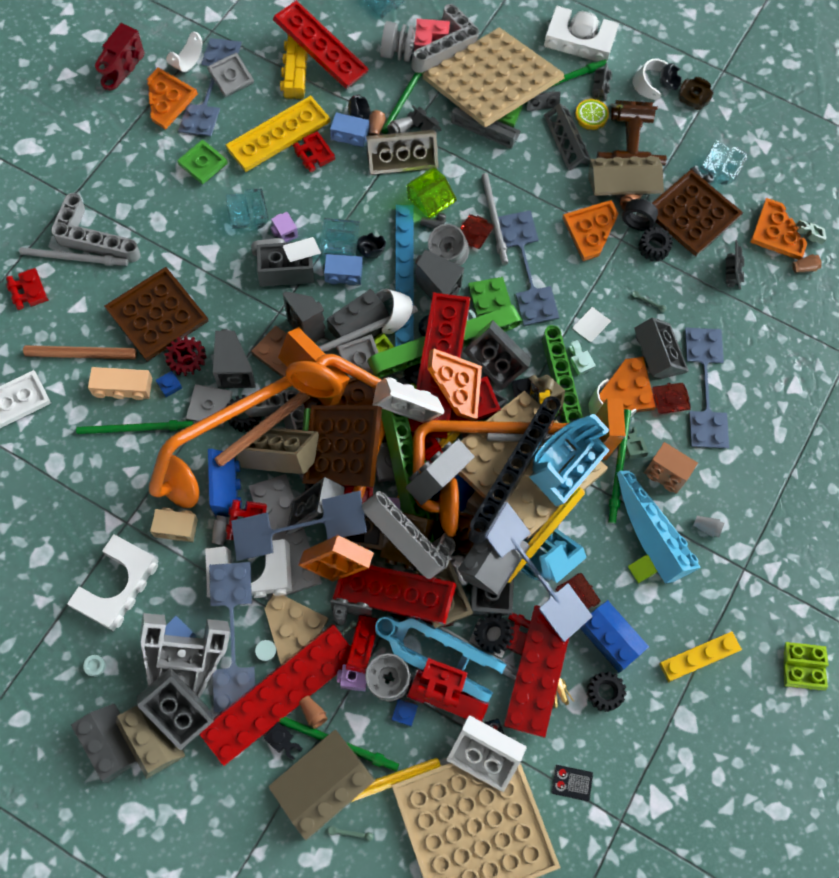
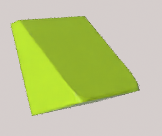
M384 333L374 338L379 353L394 348Z
M648 555L643 556L628 566L638 584L658 572Z

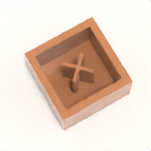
M664 442L644 473L650 480L659 482L664 485L666 490L677 494L687 482L698 462Z

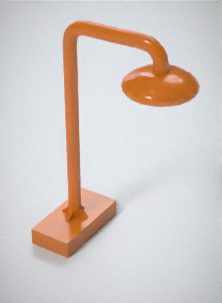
M298 327L287 333L278 358L288 367L290 364L298 361L316 362L325 353ZM329 365L327 368L332 370L341 380L342 392L339 396L332 399H318L324 405H336L339 403L350 378L340 369ZM286 376L171 436L162 445L158 453L149 483V493L153 497L166 495L171 502L185 509L194 507L199 500L197 480L189 466L179 457L172 455L173 452L184 443L291 387L292 385L288 382Z
M324 354L316 362H294L286 368L285 373L288 382L295 389L308 396L320 399H332L339 396L342 392L341 380L332 370L327 368L329 365L340 369L376 389L377 383L381 381L380 378L335 354ZM382 417L380 425L378 452L385 435ZM354 487L352 492L361 491L363 499L366 487ZM337 535L304 550L298 566L333 582L369 568L374 553Z
M607 398L596 413V416L609 429L605 435L599 437L609 449V452L602 460H607L625 437L623 398ZM426 421L418 426L413 436V474L416 471L421 473L419 468L425 464V437L428 433L524 434L530 422ZM554 423L548 434H555L569 423ZM453 477L440 490L439 501L429 499L421 506L414 498L418 506L425 511L438 513L440 525L448 537L456 535L459 518L458 483L456 478Z

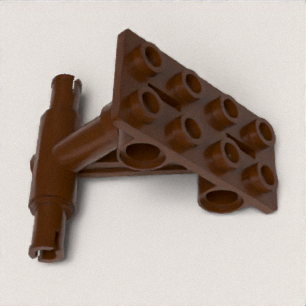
M616 100L615 104L611 103V120L625 122L626 150H615L613 152L598 151L596 158L613 159L614 157L631 158L634 156L646 158L655 156L659 157L662 166H665L667 162L666 155H652L650 152L638 151L641 127H643V123L654 122L658 106H653V102Z

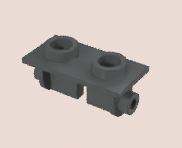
M605 63V68L599 67L595 71L592 90L594 98L603 96L605 101L607 100V94L610 93L609 80H612V71L609 70L607 63Z
M560 91L538 94L527 101L526 110L555 107L560 103Z
M412 105L414 111L413 113L410 112L407 117L413 120L415 126L419 127L423 123L420 128L422 131L434 130L436 133L437 129L441 131L437 119L434 117L429 118L426 116L427 112L421 107L417 109Z

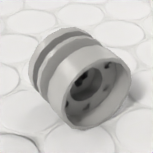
M386 21L381 42V57L392 59L394 53L397 52L398 60H401L403 53H405L404 61L409 62L414 51L415 26L410 25L408 33H406V24H403L401 31H398V23Z
M442 224L434 228L428 238V249L430 252L459 266L464 264L469 255V245L460 228L452 224Z
M388 653L378 655L367 667L365 675L367 686L374 696L380 700L387 702L397 701L405 696L410 689V670L405 661L399 656ZM392 674L394 682L390 681L389 684H386L387 681L384 677H389Z

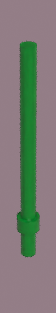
M604 59L596 63L586 64V67L565 74L564 79L553 86L586 73L591 74L599 67H604L607 61Z
M414 73L381 129L383 134L388 133V125L398 116L422 73Z
M624 409L625 437L618 447L612 497L609 499L608 505L610 507L609 523H616L617 512L621 504V500H619L621 489L617 473L623 471L631 417V410Z
M169 420V422L82 426L76 427V433L95 434L170 430L171 432L185 429L193 425L194 422Z
M287 717L281 718L279 722L281 725L320 741L329 735ZM346 742L356 756L371 761L372 765L377 767L383 766L397 772L399 763L384 758L385 755L378 752L375 754Z

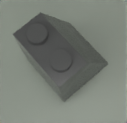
M426 249L422 255H418L415 261L416 269L414 274H416V283L432 300L433 292L457 295L462 287L464 268Z
M229 329L215 331L213 374L218 388H256L252 368L235 331Z

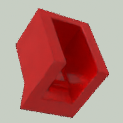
M427 436L425 437V459L432 463L430 458L438 451L441 453L443 451L435 437Z

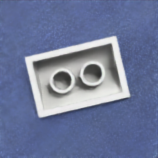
M385 378L376 385L373 405L381 406L382 409L421 423L444 414V409L438 397L431 395L428 391H420L412 385L398 383L393 378Z
M469 715L446 761L504 792L522 760L526 746Z

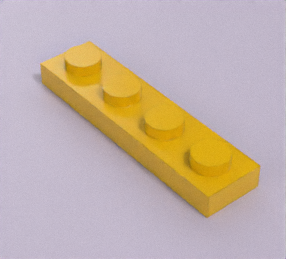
M733 631L662 661L659 665L667 681L671 682L737 653L742 649Z

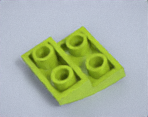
M785 642L783 659L784 686L826 691L828 689L826 668L829 665L826 646Z

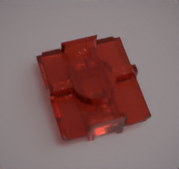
M471 214L462 223L460 229L465 235L468 245L471 246L470 248L480 249L494 226L488 223V220Z
M683 382L667 383V385L652 387L653 398L659 414L691 410L689 395Z
M578 573L555 589L558 592L568 583L588 610L601 602L592 589L593 586L588 583L582 573Z

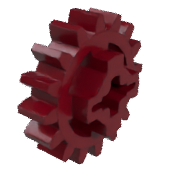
M187 336L184 337V340L177 337L178 342L171 341L172 347H166L168 353L164 355L167 359L165 360L167 366H169L171 371L175 370L177 375L181 372L184 373V376H187L188 372L194 375L195 369L200 371V365H205L203 360L207 358L206 353H204L206 352L205 347L202 346L200 340L196 342L195 337H192L190 340H188Z

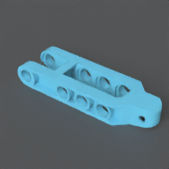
M388 615L378 619L375 625L377 634L390 642L394 655L399 656L405 662L421 670H424L428 658L406 647L403 642L408 629L411 628L424 633L427 638L432 637L442 642L445 647L449 646L461 652L462 657L456 668L462 671L465 670L469 659L484 667L487 665L499 671L500 674L503 673L507 665L498 658L438 628L434 629L431 624L418 618L412 617L400 621ZM466 678L462 691L488 703L493 692Z

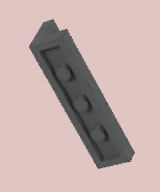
M559 103L544 114V117L563 160L569 170H572L580 163L588 166L591 158L569 109ZM557 112V120L552 122L550 117ZM559 126L564 127L562 136L557 134ZM565 139L570 140L568 149L563 147ZM571 153H575L577 159L570 163Z
M455 107L452 111V124L511 149L521 132L499 121H495L485 128L461 108Z

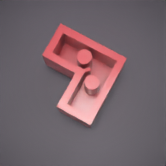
M417 19L414 51L449 35L450 21Z

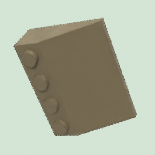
M335 729L268 787L296 829L305 840H308L376 780Z

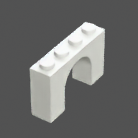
M556 6L546 34L544 47L597 62L604 59L608 61L619 23L603 19L597 36L587 40L578 39L568 30L572 10Z
M113 534L103 549V553L127 568L129 578L125 589L115 597L100 598L78 587L67 603L72 609L113 632L121 626L124 621L123 616L127 610L134 606L137 594L145 589L147 585L146 580L158 568V560L155 556Z
M285 539L272 540L274 553L266 555V566L263 574L259 579L251 583L252 596L254 598H264L266 594L271 593L281 596L286 595L287 591H292L290 543ZM225 546L206 549L208 598H210L209 565L231 563V550Z

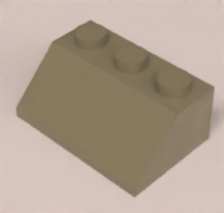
M138 706L117 716L116 724L146 779L185 757L183 750L180 751Z

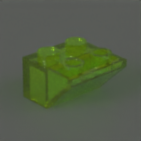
M435 167L407 184L408 200L429 219L457 201L446 177Z

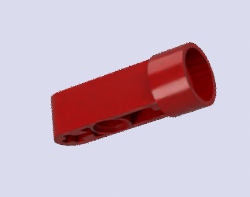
M418 669L408 693V698L422 704L427 702L465 719H468L470 715L481 722L483 721L489 703L481 701L464 691L461 694L452 693V697L459 699L457 707L441 705L442 702L431 698L430 700L425 699L423 695L416 693L418 685L424 687L428 685V682L420 680L423 671ZM434 686L433 690L445 694L446 689Z

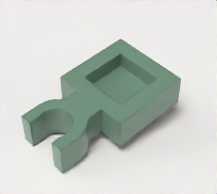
M801 219L796 223V226L799 227L797 232L806 234L807 239L821 245L826 241L825 229L811 222L807 224Z
M633 427L632 433H628L626 453L628 459L647 457L648 450L643 437L637 438V429Z

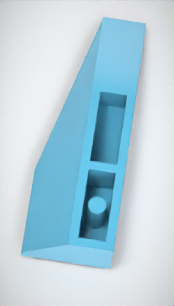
M619 471L617 475L620 489L634 531L665 584L675 582L700 569L697 557L687 547V541L680 536L637 481L635 475L630 471Z

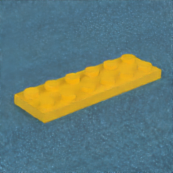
M310 95L227 143L226 149L242 169L247 172L331 122L330 117Z

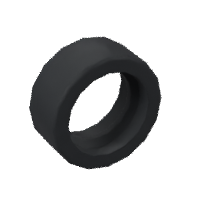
M632 199L627 202L622 219L630 228L645 231L650 227L653 228L658 216V209L647 200ZM633 212L644 214L646 217L637 216Z

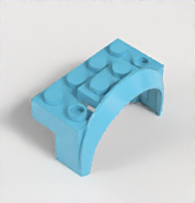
M595 414L588 415L572 421L558 430L539 448L534 456L533 473L529 478L555 506L564 504L609 452V449L599 439L609 429ZM565 439H568L570 441V443L576 448V451L568 444V442ZM574 456L562 472L558 474L562 467Z
M556 528L541 546L548 552L545 553L539 548L530 560L546 582L553 580L558 583L587 557L581 545ZM530 537L528 540L524 539V541L528 543L532 537ZM526 563L521 571L528 577L539 580Z

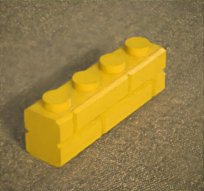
M288 35L287 40H284V51H286V54H283V64H285V67H282L281 70L284 81H280V91H283L285 99H304L308 53Z

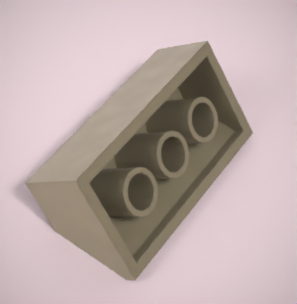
M434 130L366 136L370 175L439 168L437 136Z
M634 156L631 158L590 159L588 179L594 196L659 194L664 192L663 166L659 157L639 158Z
M271 428L240 452L237 457L242 468L305 474L314 464L319 434L315 431Z

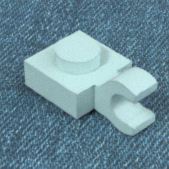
M578 340L571 342L569 350L573 357H571L570 361L578 376L595 369L596 365L589 352H582Z

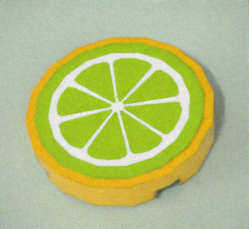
M587 99L580 102L577 106L575 118L581 127L597 130V128H602L607 123L609 111L603 102Z

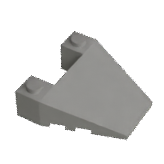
M143 613L140 642L148 686L171 668L200 698L212 673L214 674L218 662L227 651L230 635L228 621L207 619L204 638L164 635L166 628L165 615Z

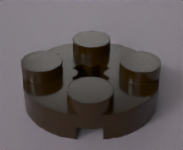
M701 77L684 80L679 89V101L696 110H701L710 103L714 92L710 88L711 84Z

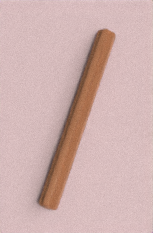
M25 345L23 347V354L27 357L136 359L137 356L135 348Z
M299 392L216 456V463L219 466H224L306 402L310 396Z

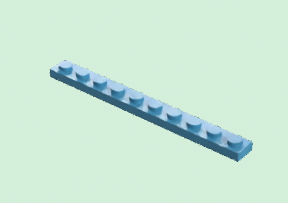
M396 205L395 291L409 296L414 306L413 205ZM414 314L410 316L403 327L395 332V347L414 340Z

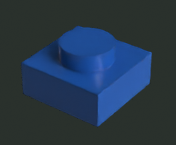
M173 371L156 379L165 397L182 389Z
M398 699L392 721L412 727L418 705Z

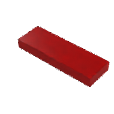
M359 615L346 670L366 674L376 636L375 625L378 619Z

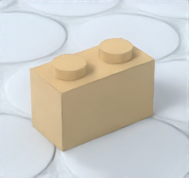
M163 507L162 510L155 509L150 532L155 538L194 542L198 519L189 510L176 512L166 507Z

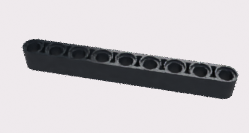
M549 396L544 399L473 517L468 531V538L473 543L480 544L484 542L557 419L561 406L558 398ZM484 513H490L492 516H487ZM474 529H480L483 532H476Z

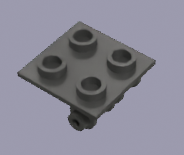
M735 240V254L729 253L726 257L725 283L727 287L738 285L739 289H741V282H744V271H742L744 256H742V246L739 247L737 240Z
M337 598L336 601H330L334 622L338 626L346 623L348 614L372 618V608L368 607L369 605L366 603L357 602L355 605L341 598Z

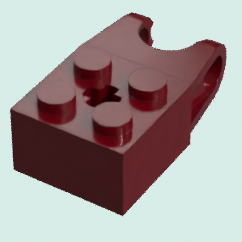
M123 23L117 26L102 45L103 51L95 63L96 71L103 75L101 77V86L105 90L116 89L135 69V66L143 59L145 54L138 30ZM104 64L105 69H100V65ZM108 80L114 81L112 85H105Z

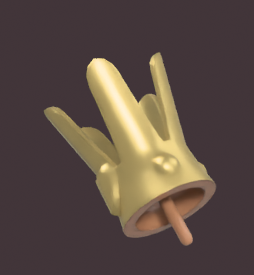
M559 679L557 692L562 702L568 705L569 700L565 691L570 699L574 700L567 691L565 681ZM557 692L553 704L555 708L558 707Z

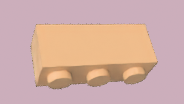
M92 367L88 389L97 398L109 396L116 399H124V397L135 400L150 399L153 378L149 370Z

